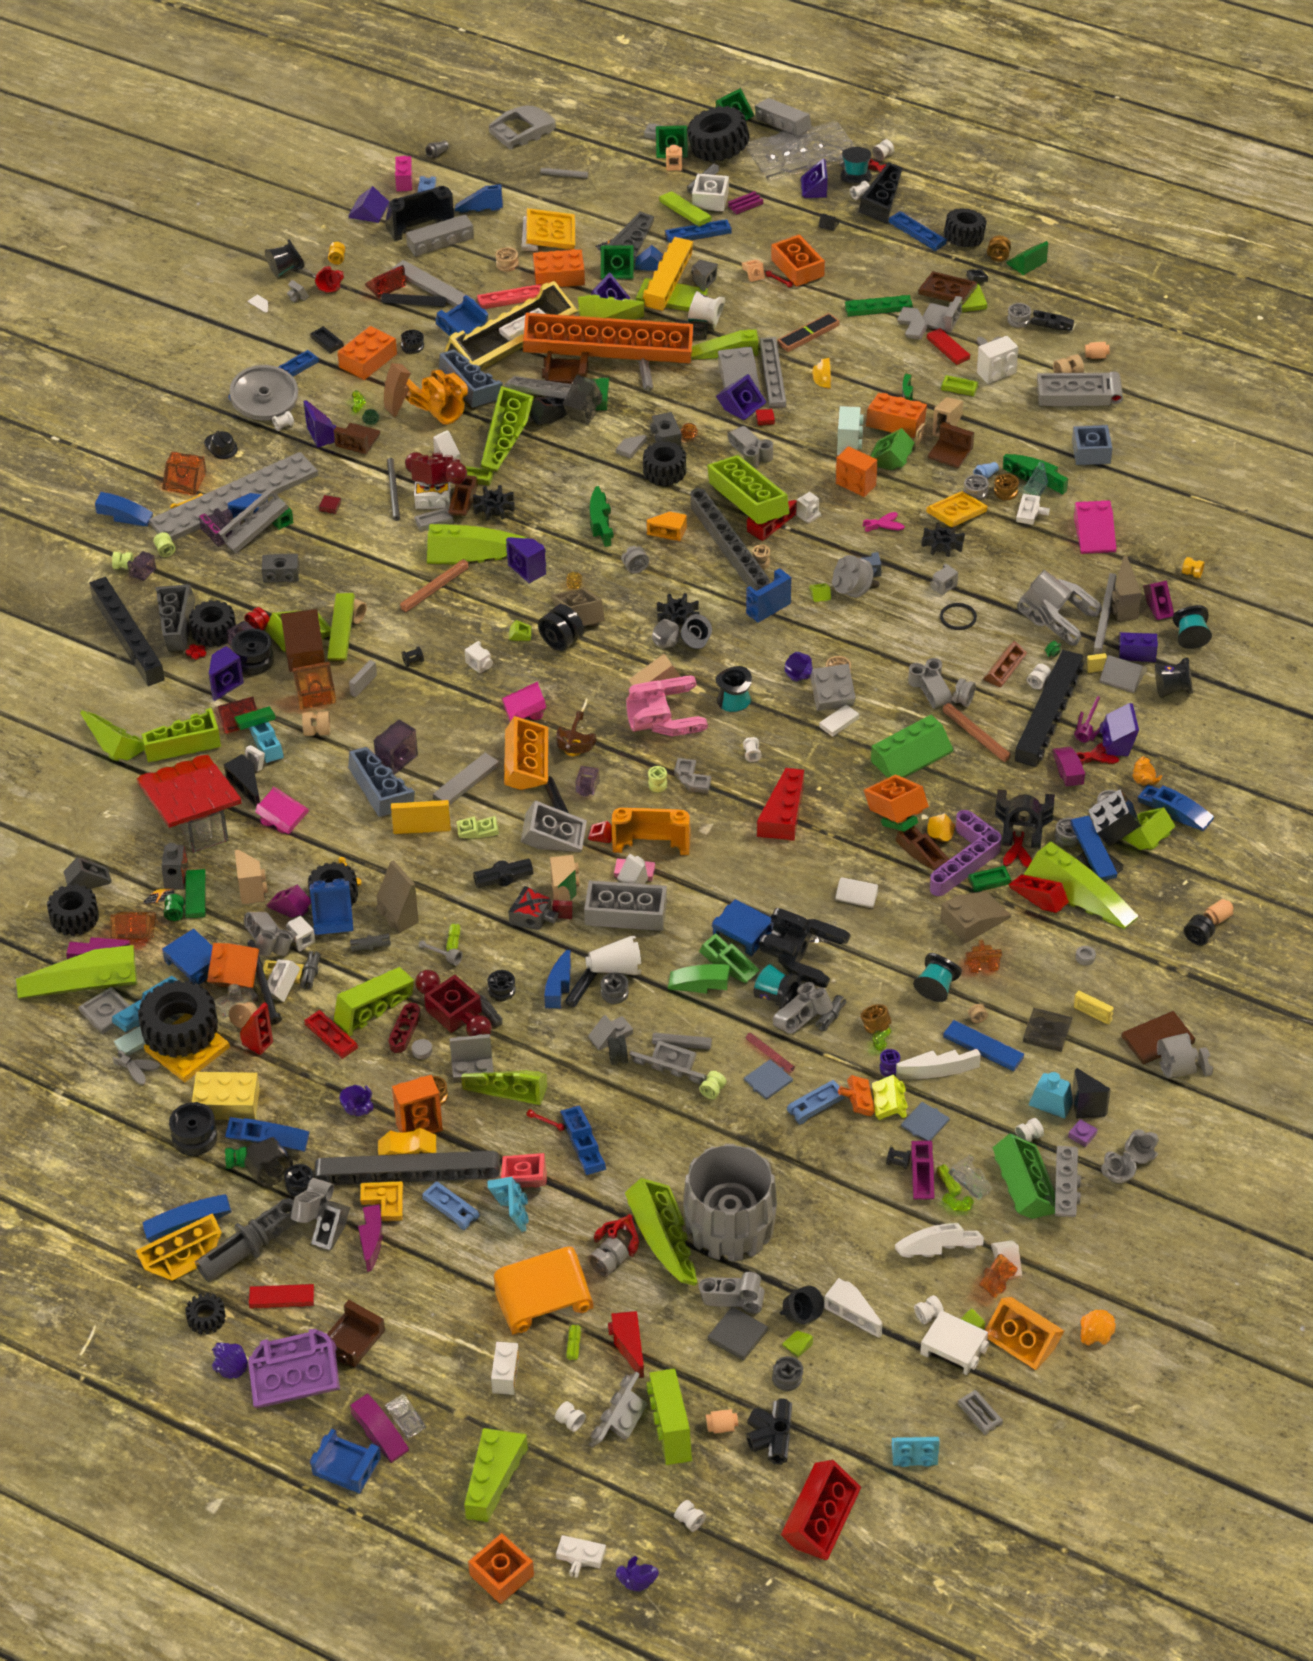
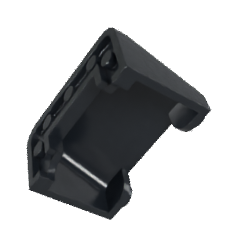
M439 186L391 200L388 205L385 224L394 241L402 240V233L407 232V227L432 220L439 223L440 221L454 218L453 193L448 187Z

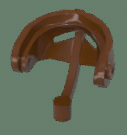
M577 711L571 730H565V727L558 728L556 744L559 749L575 754L592 750L597 741L596 734H582L576 731L579 721L583 720L584 712ZM573 740H581V743L572 742Z

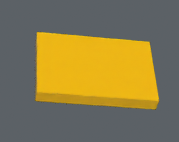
M961 491L927 506L926 512L948 526L955 527L987 512L988 506Z
M449 800L391 804L394 834L451 831Z

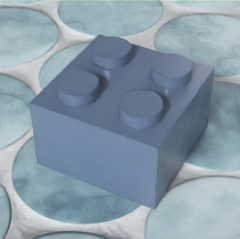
M1108 425L1073 426L1072 446L1076 465L1111 464L1112 443Z

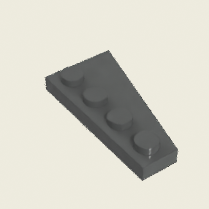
M640 211L607 246L633 245L635 260L654 222V216Z

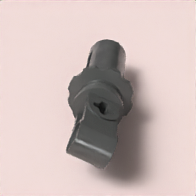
M292 1199L281 1200L256 1219L250 1220L244 1227L239 1223L235 1224L234 1229L236 1233L195 1261V1265L207 1282H211L248 1255L252 1254L255 1258L260 1257V1247L268 1245L269 1241L278 1237L286 1229L297 1223V1221L291 1219L294 1201Z

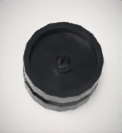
M559 604L538 621V630L541 637L551 648L557 651L566 650L584 634L582 620L567 605Z
M247 629L239 632L232 639V651L240 657L242 673L257 675L271 668L274 662L272 641L268 633L259 629Z
M198 1102L186 1103L176 1108L169 1117L172 1142L175 1149L180 1153L189 1156L201 1155L214 1147L217 1141V1128L214 1114L208 1106Z

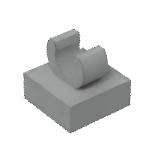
M292 280L288 284L291 290L288 291L287 295L291 297L290 300L294 303L299 298L305 301L309 297L304 287Z

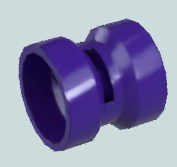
M886 1049L881 1053L879 1069L883 1076H896V1065L900 1063L899 1052L894 1049Z

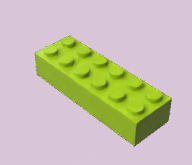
M739 455L707 465L709 484L757 524H764L769 520L781 518L789 514L788 495Z

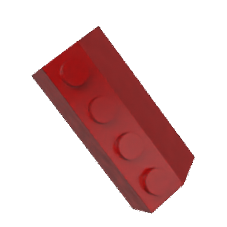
M833 1459L815 1463L781 1536L796 1550L828 1560L862 1487Z

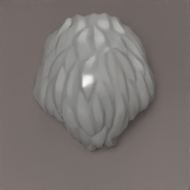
M663 619L653 629L652 639L657 647L663 649L671 648L679 642V626L675 622Z
M1137 1129L1127 1139L1125 1151L1132 1154L1133 1161L1137 1164H1145L1148 1161H1152L1158 1156V1153L1154 1151L1155 1146L1159 1142L1158 1135L1152 1132L1145 1133L1143 1130Z
M1113 1151L1107 1152L1104 1157L1105 1163L1101 1168L1103 1175L1112 1182L1120 1184L1133 1178L1136 1173V1163L1133 1161L1132 1154L1125 1151L1123 1152L1124 1155L1120 1156Z

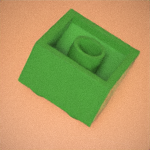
M901 428L878 440L870 456L877 459V467L888 470L901 468L906 464V459L911 454L915 442Z

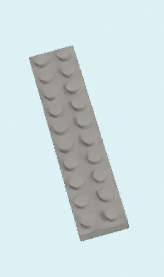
M298 452L150 518L149 524L158 534L162 532L168 533L172 541L228 517V502L249 493L264 494L270 487L279 494L317 477L318 470L301 452ZM206 514L212 522L206 524L199 516ZM205 515L203 516L206 521H210Z

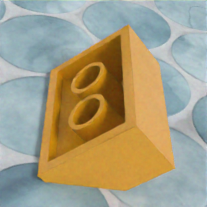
M1006 1297L1000 1300L985 1329L988 1332V1340L1034 1370H1037L1055 1350L1064 1333L1063 1329L1013 1297Z

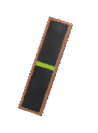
M827 313L777 339V344L787 352H790L838 327L840 321L830 313Z

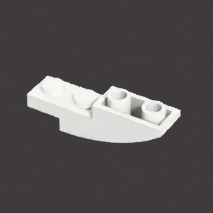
M949 1223L917 1231L896 1243L895 1249L902 1257L906 1258L914 1257V1255L934 1257L935 1254H942V1246L947 1249H953L956 1246L976 1248V1246L983 1245L984 1237L979 1231H964L958 1223Z

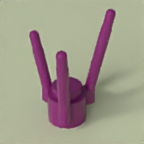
M1099 696L1096 697L1089 715L1083 724L1084 712H1080L1077 728L1074 732L1075 737L1080 742L1093 741L1095 736L1100 733V727L1093 733V727L1089 724L1100 700Z

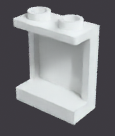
M941 1310L921 1341L920 1354L928 1358L931 1352L961 1365L964 1368L963 1374L968 1375L971 1369L975 1370L980 1354H985L988 1349V1332Z

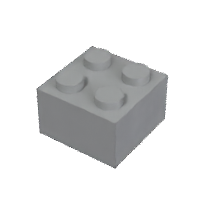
M849 664L812 669L810 679L817 711L842 708L846 704L848 706L854 705L856 697Z

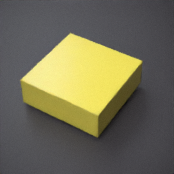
M1106 653L1087 656L1086 670L1088 673L1103 671L1107 659Z

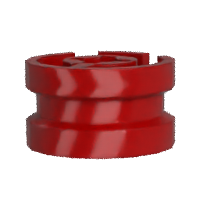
M256 607L252 612H248L244 616L245 623L248 622L250 625L248 626L249 629L266 631L265 629L270 618L262 608Z

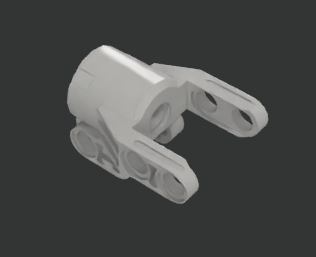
M1044 569L1030 584L1031 586L1028 591L1020 598L1017 608L1034 624L1038 626L1046 625L1066 643L1075 646L1081 640L1080 631L1058 613L1060 608L1069 600L1087 616L1096 617L1101 612L1102 606L1080 586L1061 579L1058 580ZM1075 595H1079L1082 600H1079ZM1023 603H1026L1030 608L1025 607ZM1089 606L1094 607L1096 611L1091 610ZM1055 622L1061 624L1062 628L1058 627ZM1069 634L1074 635L1076 639H1073Z

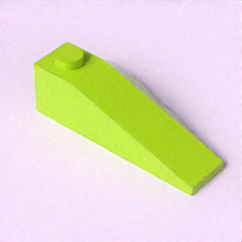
M599 295L578 297V316L636 320L644 317V302L629 299L615 300L614 297H608V299L600 298Z
M81 710L80 714L101 748L109 754V758L116 761L120 759L128 761L144 751L143 741L140 737L126 733L127 730L112 725V722L97 714Z
M518 1070L465 1073L461 1076L463 1090L541 1105L547 1089V1074L538 1071Z

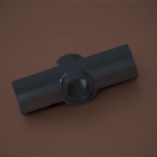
M529 858L512 863L501 860L496 862L492 868L473 872V878L476 888L497 883L500 886H507L514 879L533 875V867Z

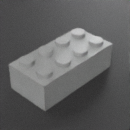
M589 880L584 908L585 925L663 931L667 905V886Z

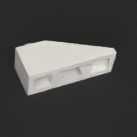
M838 1278L825 1295L824 1308L880 1338L882 1335L881 1320L852 1283Z

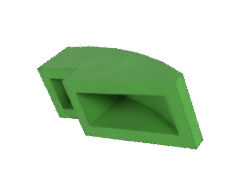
M716 933L702 944L699 950L713 964L730 965V976L741 982L747 983L760 971L732 943L728 945Z
M704 964L671 971L668 989L707 993L708 988L727 990L730 965Z

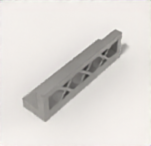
M270 487L218 533L225 544L234 553H237L289 507L279 498L275 490ZM273 495V498L269 502H266L267 498ZM259 507L258 511L253 514L254 510ZM243 519H246L245 522L242 525H240V522ZM230 530H233L232 534L228 537L225 536Z

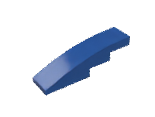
M580 1105L561 1110L560 1113L585 1174L589 1175L606 1170L605 1162L592 1134V1128Z
M223 1194L176 1207L142 1223L146 1239L151 1243L212 1213L215 1219L218 1220L232 1211L227 1195Z

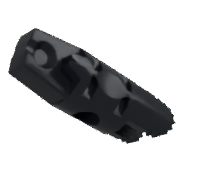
M1039 310L1033 311L1034 317L1030 321L1033 325L1056 330L1072 331L1074 327L1073 319Z

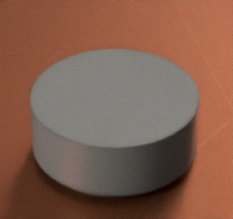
M1081 946L1076 950L1075 958L1079 964L1091 965L1094 963L1096 952L1092 947Z
M426 1039L416 1040L412 1044L413 1056L417 1059L428 1058L432 1054V1044Z

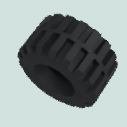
M964 208L951 210L946 217L944 237L956 246H978L984 239L987 220H985L986 218L981 213L975 210Z
M661 441L660 443L649 445L643 454V474L645 478L649 479V482L655 483V485L661 484L662 486L680 482L684 475H686V452L683 450V447L669 441Z
M220 600L204 601L200 605L197 604L191 610V614H189L191 634L198 644L202 643L203 646L218 647L221 644H227L236 635L237 628L234 610L226 602H220Z
M332 862V864L324 863L323 866H317V870L313 869L308 877L309 895L310 884H313L315 881L331 883L335 879H345V881H349L351 906H353L352 903H356L358 897L357 878L350 866H344V863L337 864Z
M67 884L66 887H59V890L53 891V895L49 896V901H47L49 918L53 929H56L58 933L62 932L66 936L68 934L71 936H75V934L81 935L84 931L88 932L91 930L90 927L96 925L99 919L96 896L90 888L87 889V886Z

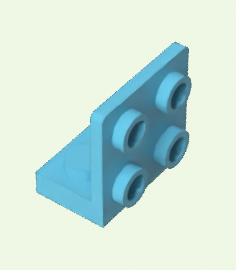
M513 1177L488 1181L489 1191L501 1206H509L510 1217L521 1232H525L526 1224L529 1222L528 1214L525 1211V1205L528 1204L526 1192L521 1190L520 1184H517Z
M939 1437L892 1438L893 1466L908 1467L910 1465H922L929 1467L938 1465Z

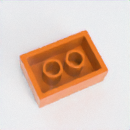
M800 234L771 244V260L796 287L824 277V259Z
M582 249L533 253L535 285L541 284L542 286L553 281L559 287L585 285Z
M369 326L337 352L339 368L366 380L397 355L396 338Z
M878 393L867 409L866 426L891 433L902 428L909 437L915 438L917 429L922 423H925L927 404L907 400L903 397L890 396L887 393Z
M896 774L864 789L869 809L896 823L905 821L911 815L920 814L923 812V809L929 807L923 786Z
M432 1075L422 1076L392 1086L396 1125L399 1132H411L418 1128L433 1134L443 1131L440 1096Z

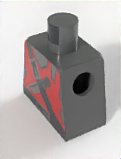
M169 843L164 847L162 859L164 889H184L188 858L185 846ZM173 869H175L177 873L172 875L174 873Z
M524 886L508 911L510 925L535 930L541 929L545 921L555 924L558 919V912L551 910V899L527 886Z

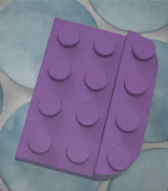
M309 1329L308 1333L273 1341L265 1339L259 1342L260 1345L254 1350L252 1356H249L253 1406L256 1409L340 1390L335 1350H337L336 1344L326 1333L317 1329Z

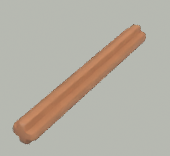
M464 559L459 561L401 602V610L404 612L409 611L464 572L469 567L468 562Z
M947 703L943 706L942 711L1003 762L1011 758L1009 751L953 705Z

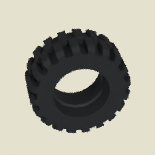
M717 106V108L712 107L709 110H704L701 114L694 116V119L690 121L687 127L692 152L696 157L704 161L710 160L715 162L717 160L724 161V159H730L745 149L750 138L745 116L740 110L730 106Z
M176 980L175 983L166 982L161 987H155L153 992H149L145 996V1000L141 1001L140 1009L138 1010L139 1024L144 1042L154 1052L158 1051L163 1056L169 1055L176 1058L177 1056L187 1057V1054L190 1053L196 1054L199 1052V1049H204L208 1046V1042L214 1039L215 1033L218 1030V1018L213 997L210 996V992L207 989H203L199 984L193 985L190 981L181 982ZM186 1013L193 1015L190 1020L181 1024H167L163 1022L175 1014Z

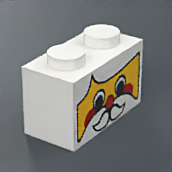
M415 482V509L449 508L451 504L450 482L435 485Z
M496 1342L491 1376L492 1393L514 1395L519 1364L518 1343Z

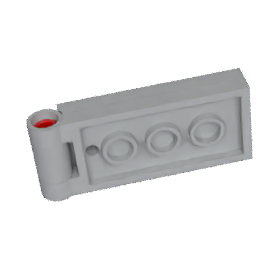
M1115 371L1110 373H1037L1039 406H1110V403L1119 404L1123 401L1121 377Z

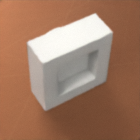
M251 745L246 747L244 756L253 761L255 771L262 770L265 753Z

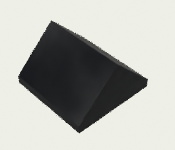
M1078 1068L1074 1071L1072 1087L1076 1119L1105 1117L1108 1114L1111 1089Z

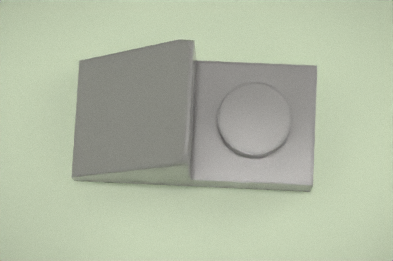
M604 1015L588 1035V1038L600 1051L608 1047V1037L618 1038L619 1035H624L626 1038L633 1034V1028L623 1016L610 1021Z

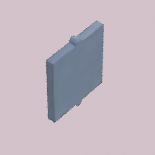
M770 1059L745 1076L744 1081L753 1088L754 1092L757 1091L767 1100L793 1082V1078L784 1071V1068H780Z
M921 1102L904 1120L901 1127L911 1132L914 1137L917 1136L924 1141H931L950 1121V1118L940 1113L937 1108L934 1109Z

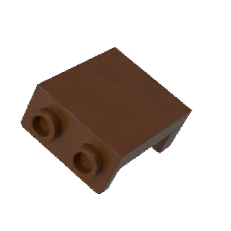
M548 351L547 357H544L545 368H542V378H545V381L572 385L587 381L589 367L588 352H581V359L579 360L552 358L551 351Z
M348 1300L344 1304L345 1313L327 1335L336 1344V1358L341 1363L349 1364L355 1368L385 1332V1325L382 1317Z

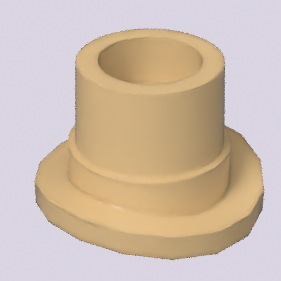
M251 1002L237 1003L229 1010V1019L233 1025L242 1029L251 1015L257 1010V1007Z

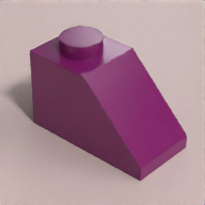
M1167 580L1143 585L1146 603L1156 620L1172 617L1174 610Z
M297 884L277 892L268 902L267 907L293 918L303 916L308 912L311 899Z

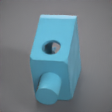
M1056 1072L1043 1073L1033 1092L1029 1106L1065 1119L1073 1105L1071 1083L1060 1079V1075Z

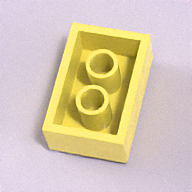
M196 1072L192 1102L208 1106L212 1110L215 1120H229L230 1117L256 1120L260 1090L258 1074L246 1072Z

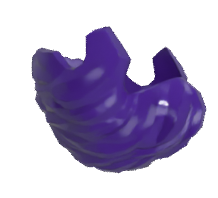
M794 652L785 662V673L793 681L799 682L809 679L813 669L812 658L808 654Z
M352 1085L340 1092V1103L346 1113L354 1116H363L373 1111L374 1105L371 1102L372 1091L367 1085L364 1086L365 1089L359 1085Z
M222 1342L215 1344V1347L212 1348L215 1360L211 1365L216 1373L219 1372L224 1378H240L246 1372L248 1363L242 1346Z
M633 1556L628 1560L627 1568L623 1565L617 1568L616 1577L629 1590L640 1592L653 1584L659 1575V1571L653 1565L643 1564L639 1566L636 1564L638 1558Z

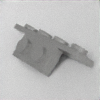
M658 1040L652 1057L634 1051L629 1053L633 1058V1062L645 1065L647 1063L652 1065L653 1069L662 1072L666 1069L671 1071L670 1074L682 1078V1075L690 1077V1081L701 1084V1081H706V1075L691 1070L697 1055L696 1052Z
M1057 1146L1055 1216L1076 1217L1077 1205H1080L1081 1192H1077V1188L1081 1186V1175H1077V1147Z
M634 1372L630 1376L626 1375L620 1382L621 1389L612 1396L610 1408L606 1409L600 1417V1420H602L600 1426H597L590 1435L592 1440L589 1446L592 1448L603 1440L608 1429L624 1440L629 1438L648 1404L631 1391L640 1375L639 1373Z

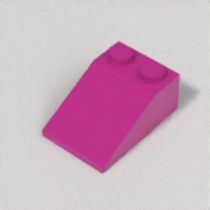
M1110 500L1075 502L1074 523L1081 554L1116 552L1114 519Z

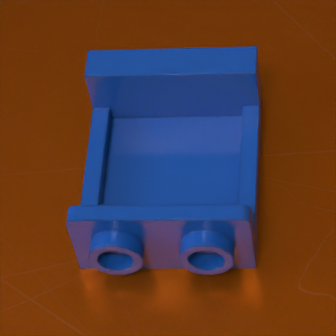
M465 295L463 296V302L447 313L443 310L437 312L435 324L449 336L461 331L468 335L476 327H482L488 322V313L473 299Z
M781 568L774 571V581L758 591H755L750 586L746 588V613L757 623L791 604V577Z
M335 879L331 883L315 881L313 884H310L314 935L354 931L349 881Z
M735 899L730 905L728 904L719 917L713 920V935L715 933L717 935L722 933L745 945V953L752 957L760 948V937L772 933L773 922H771V917Z
M192 929L162 948L164 962L169 966L174 964L189 978L193 985L201 984L208 978L213 946L195 929Z
M331 1429L329 1434L323 1437L318 1452H314L310 1459L312 1474L360 1494L381 1459L379 1446L371 1444L368 1449L337 1437L336 1430Z

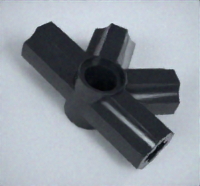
M779 1398L777 1401H773L772 1415L758 1407L753 1409L747 1420L748 1425L757 1429L746 1434L749 1448L751 1451L757 1452L769 1447L768 1461L775 1465H782L788 1460L792 1402Z

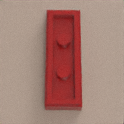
M941 328L927 334L926 339L956 365L970 359V354Z
M318 1010L304 1020V1024L342 1059L358 1049V1044L321 1010Z
M314 1284L250 1286L249 1308L314 1306Z

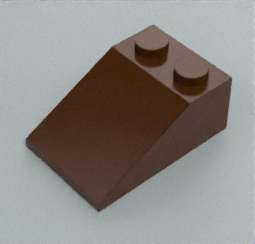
M317 609L281 613L289 672L326 667Z

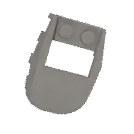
M527 105L503 113L489 124V133L512 150L513 146L517 144L523 146L532 139L535 141L541 139L543 134L548 135L556 128V122L544 110ZM516 116H520L532 127L518 135L504 123L508 120L516 119Z

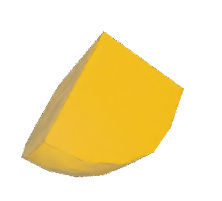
M829 358L822 359L821 363L814 365L812 370L814 382L823 388H831Z
M946 814L929 818L927 832L931 838L942 842L952 839L955 824Z

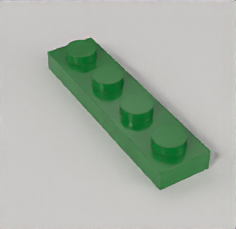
M910 295L845 301L847 317L901 312L903 307L913 308Z

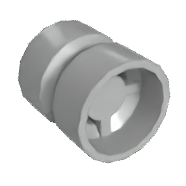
M609 1237L600 1245V1248H597L588 1256V1260L598 1274L607 1277L616 1269V1265H620L629 1255L626 1247L620 1240Z

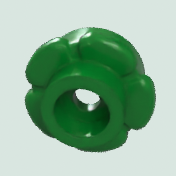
M1056 641L1049 643L1044 650L1047 653V657H1056L1061 652V644H1058Z

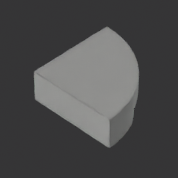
M1206 1047L1200 1048L1198 1063L1205 1077L1213 1073V1066L1209 1065L1207 1058L1210 1057V1053Z

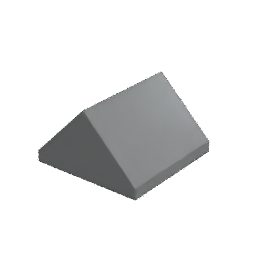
M1108 655L1100 677V683L1135 693L1147 671V667Z

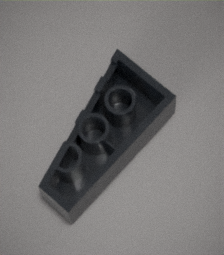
M890 162L885 165L861 197L859 213L885 224L888 223L899 187L902 167Z

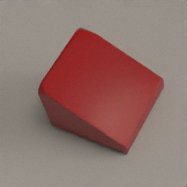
M608 821L592 824L588 840L611 843L612 825Z

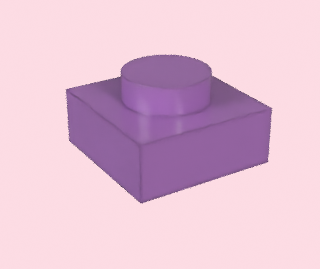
M1080 1119L1069 1131L1068 1137L1086 1147L1097 1135L1098 1129Z

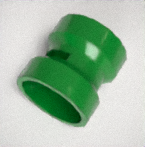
M178 894L166 896L164 900V917L169 921L182 919L184 898Z
M240 1147L237 1150L225 1148L226 1169H233L235 1166L248 1168L247 1147Z

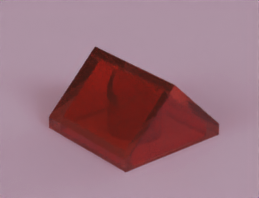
M404 265L371 279L365 283L366 287L378 298H381L383 293H392L405 287Z
M253 696L214 707L225 734L240 730L235 722V716L257 710Z

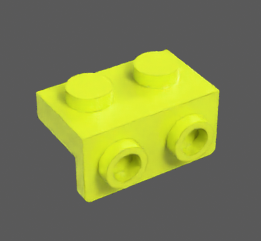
M891 1075L872 1083L875 1116L879 1120L896 1113L902 1118L907 1117L906 1109L908 1105L904 1097L906 1088L902 1081Z

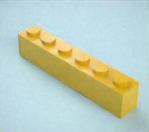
M674 237L672 243L669 242L667 252H664L662 261H659L657 271H654L653 280L649 281L648 289L644 290L643 299H645V307L664 311L676 284L692 256L693 241Z

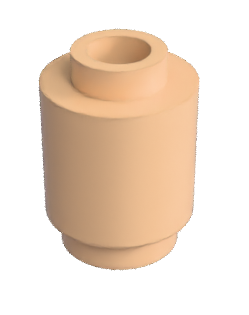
M1105 341L1091 342L1085 345V356L1090 358V360L1103 359L1110 355L1109 344L1106 345Z
M1221 899L1208 907L1206 912H1204V916L1210 919L1214 925H1218L1233 915L1234 907L1230 901Z
M732 1409L712 1411L711 1414H706L707 1431L714 1434L735 1431L734 1427L738 1426L737 1413H733Z

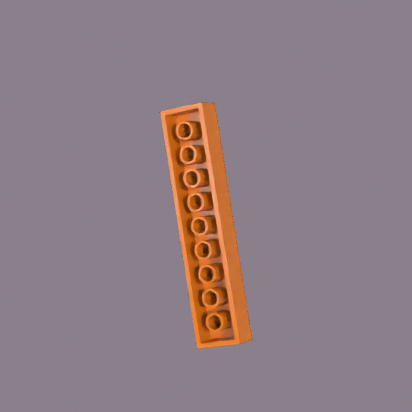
M525 313L523 352L548 354V351H551L552 354L581 356V352H588V357L691 363L693 324Z

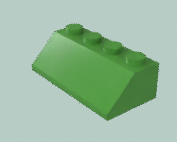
M929 715L872 745L871 762L887 778L895 774L905 778L953 752V747L943 725L933 715Z
M1011 1133L993 1146L992 1149L995 1154V1160L1001 1168V1175L1007 1183L1008 1193L1015 1203V1210L1020 1215L1031 1219L1055 1214V1189L1037 1146Z

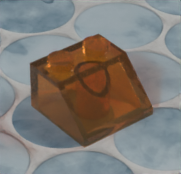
M171 452L165 465L162 489L196 495L207 473L205 458L203 456Z
M329 662L293 668L295 690L300 710L336 703Z
M116 912L111 914V938L119 940L136 938V942H148V938H152L154 935L156 912Z

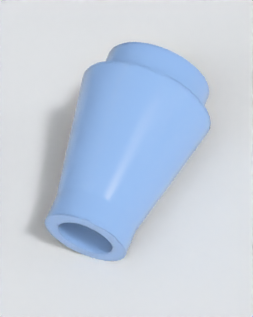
M996 462L977 465L973 474L982 475L988 479L999 471V466Z

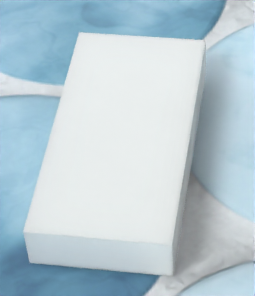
M846 704L822 720L819 727L833 737L858 720L859 713Z

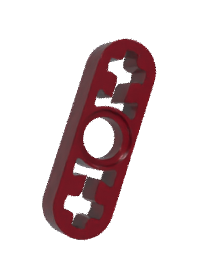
M408 1003L402 1008L388 1039L389 1049L392 1052L402 1053L406 1050L421 1018L418 1004ZM403 1025H408L410 1027L406 1031L399 1029Z

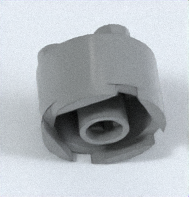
M1188 1033L1158 1040L1157 1053L1158 1055L1162 1054V1061L1159 1063L1166 1078H1177L1197 1072L1195 1060H1198V1052L1196 1048H1192Z

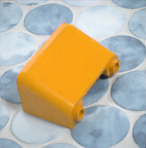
M615 809L612 814L613 853H622L623 847L627 844L633 846V839L671 840V848L676 846L680 851V855H689L691 825L688 812L678 809Z
M573 1247L560 1248L499 1268L494 1273L495 1295L512 1335L526 1332L532 1325V1318L569 1306H572L573 1310L578 1313H585L593 1309V1300L578 1256Z

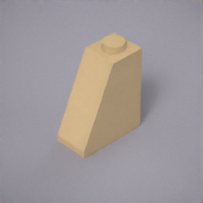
M947 397L934 408L933 436L939 437L942 422L954 426L957 425L963 414V401Z
M663 654L631 677L629 681L633 686L640 683L681 677V675L666 655Z

